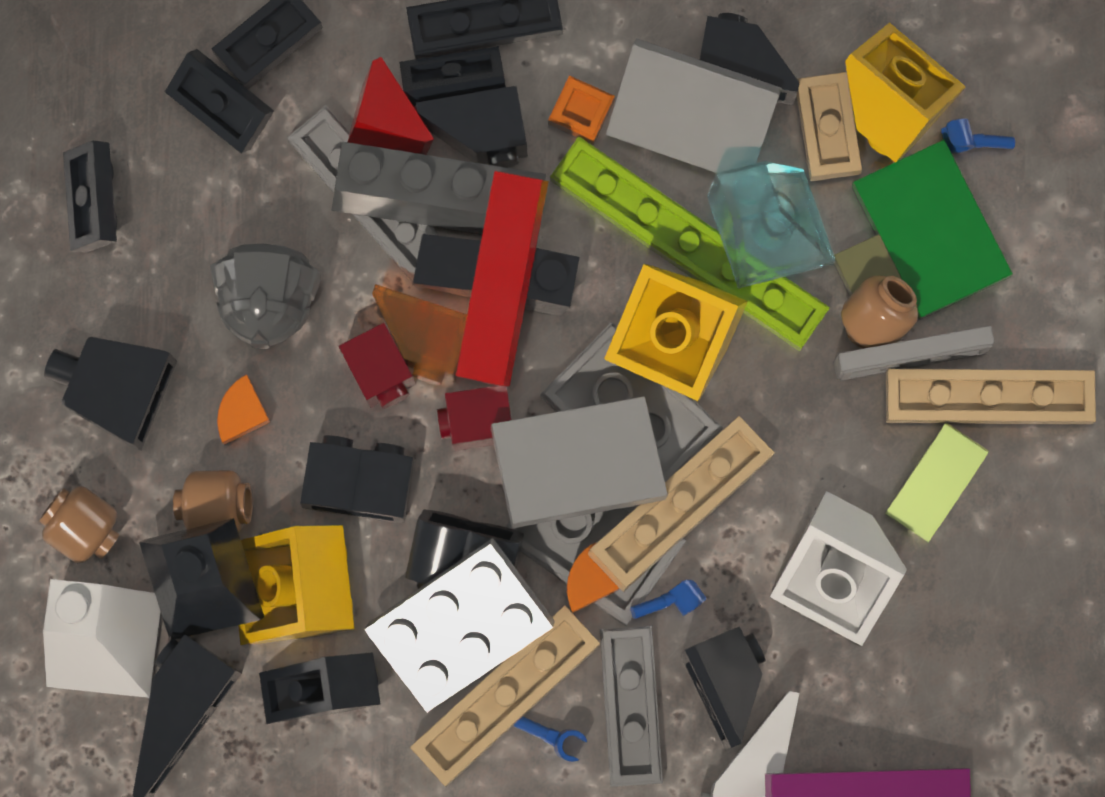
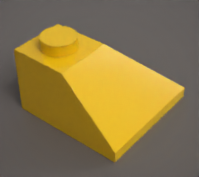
M890 22L853 51L845 60L856 129L867 138L868 143L876 152L888 156L895 163L922 138L966 87Z
M643 264L604 359L699 401L730 345L748 301L703 281Z

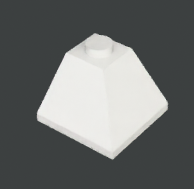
M826 491L774 587L770 598L862 646L907 569L873 515Z
M50 579L43 629L46 687L150 698L162 617L155 593L103 584Z

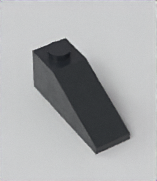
M422 234L412 285L471 297L481 241ZM536 248L525 309L561 317L571 306L580 257Z
M185 634L179 642L174 638L170 640L155 661V664L160 669L152 681L133 790L134 797H153L242 674L195 639Z

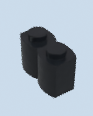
M324 435L322 443L310 442L300 501L302 508L380 521L405 523L414 460L413 457L404 455V447L387 443H374L373 450H361L353 448L354 441L352 439L332 435Z
M424 509L417 519L405 578L417 582L416 587L419 589L492 538L517 569L524 533L499 525L474 522L450 513Z

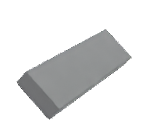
M325 105L288 136L287 139L334 193L342 142H347L350 132ZM353 214L413 282L422 234L440 236L433 226ZM416 286L419 291L423 288V287Z

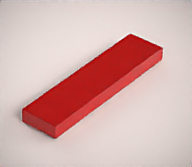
M494 171L456 376L499 386H510L549 181Z

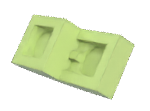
M946 422L885 514L929 542L986 458L989 450Z

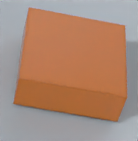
M569 75L548 119V124L577 138L581 137L594 145L613 106L615 96Z

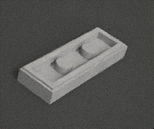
M991 326L838 353L833 364L836 378L843 381L886 373L888 369H908L985 355L995 342Z
M652 626L600 629L610 787L662 784L663 776Z

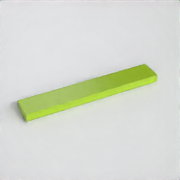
M581 137L576 139L550 175L552 183L691 278L703 281L748 301L743 313L799 352L830 309L829 306Z

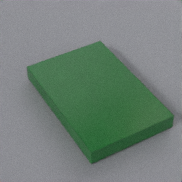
M945 140L937 142L852 183V188L875 234H880L901 279L912 288L916 295L919 320L994 286L1013 275Z

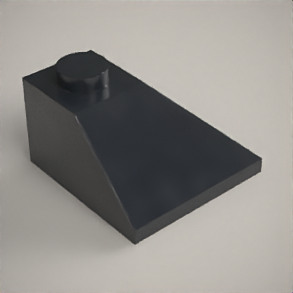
M234 518L144 539L139 542L169 640L182 638L184 634L192 636L255 622L264 618Z
M739 626L685 649L681 655L683 663L725 751L742 743L763 675L759 664L766 661L754 634L751 633L744 636Z

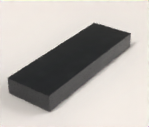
M445 0L406 7L415 59L563 35L558 0Z

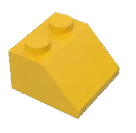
M343 525L293 526L241 540L264 618L259 621L238 625L240 645L316 637L355 629Z

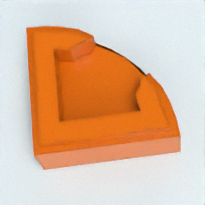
M247 374L238 379L227 390L220 403L217 424L219 435L224 445L271 423Z
M596 542L582 551L569 572L567 598L572 613L619 590V587L588 555L589 550Z

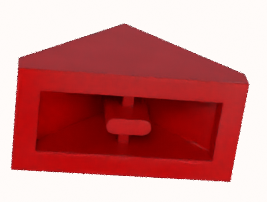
M379 57L373 60L362 85L347 142L427 155L434 140L433 136L383 58Z

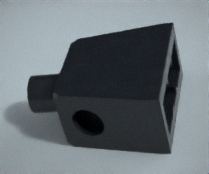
M89 337L85 342L80 357L54 349L47 361L44 377L68 386L62 399V405L134 449L142 451L177 360L164 350Z

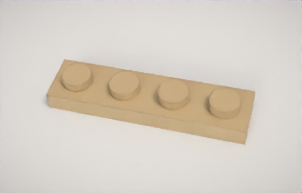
M888 369L886 371V423L947 422L965 424L1092 425L1096 422L1095 370Z
M738 416L665 482L668 494L666 500L641 504L598 541L589 550L588 555L623 592L626 591L773 457L775 452Z
M563 606L552 617L555 620L552 629L503 661L410 747L445 787L453 782L600 646L598 640L566 606Z

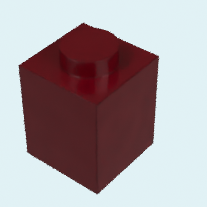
M384 322L338 346L370 408L379 403L382 409L396 405L410 395L407 389L416 385Z
M497 385L445 393L446 408L437 409L441 439L451 438L454 451L494 445L491 425L512 420L507 386Z

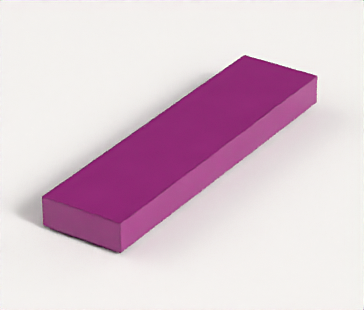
M942 768L765 773V797H971L970 769Z

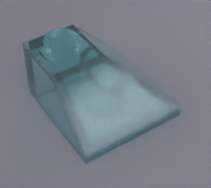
M763 161L716 174L707 198L738 289L835 263L836 260L804 169Z

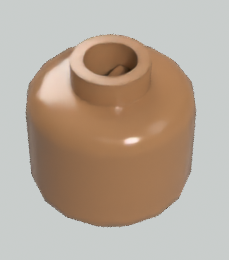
M871 276L866 279L844 302L841 317L850 341L864 349L898 343L917 322L918 308L914 291L905 281L895 276Z
M234 471L191 472L185 479L183 489H176L174 492V517L177 521L183 520L186 529L234 518L239 533L243 524L251 522L253 511L251 487L249 483H243L239 474Z
M78 486L70 492L62 488L39 519V522L44 525L42 531L43 540L77 564L87 561L93 554L102 559L120 535L112 529L117 520L116 509L83 486Z

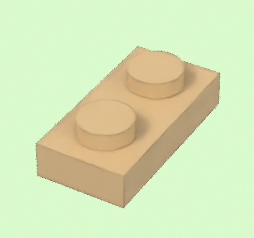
M847 72L798 78L797 101L810 181L860 175L862 166Z

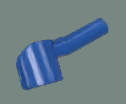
M965 118L949 121L946 127L941 129L943 140H945L952 154L963 153L973 148L1014 149L1015 137L984 135L983 133L972 134L970 121Z
M687 579L660 597L631 606L630 611L632 617L636 619L666 609L674 603L684 617L705 602L706 596L696 582Z
M524 716L514 724V727L552 745L557 756L566 761L574 762L579 759L565 754L562 747L565 738L573 735L577 739L587 742L586 737L579 731L566 729L559 732Z

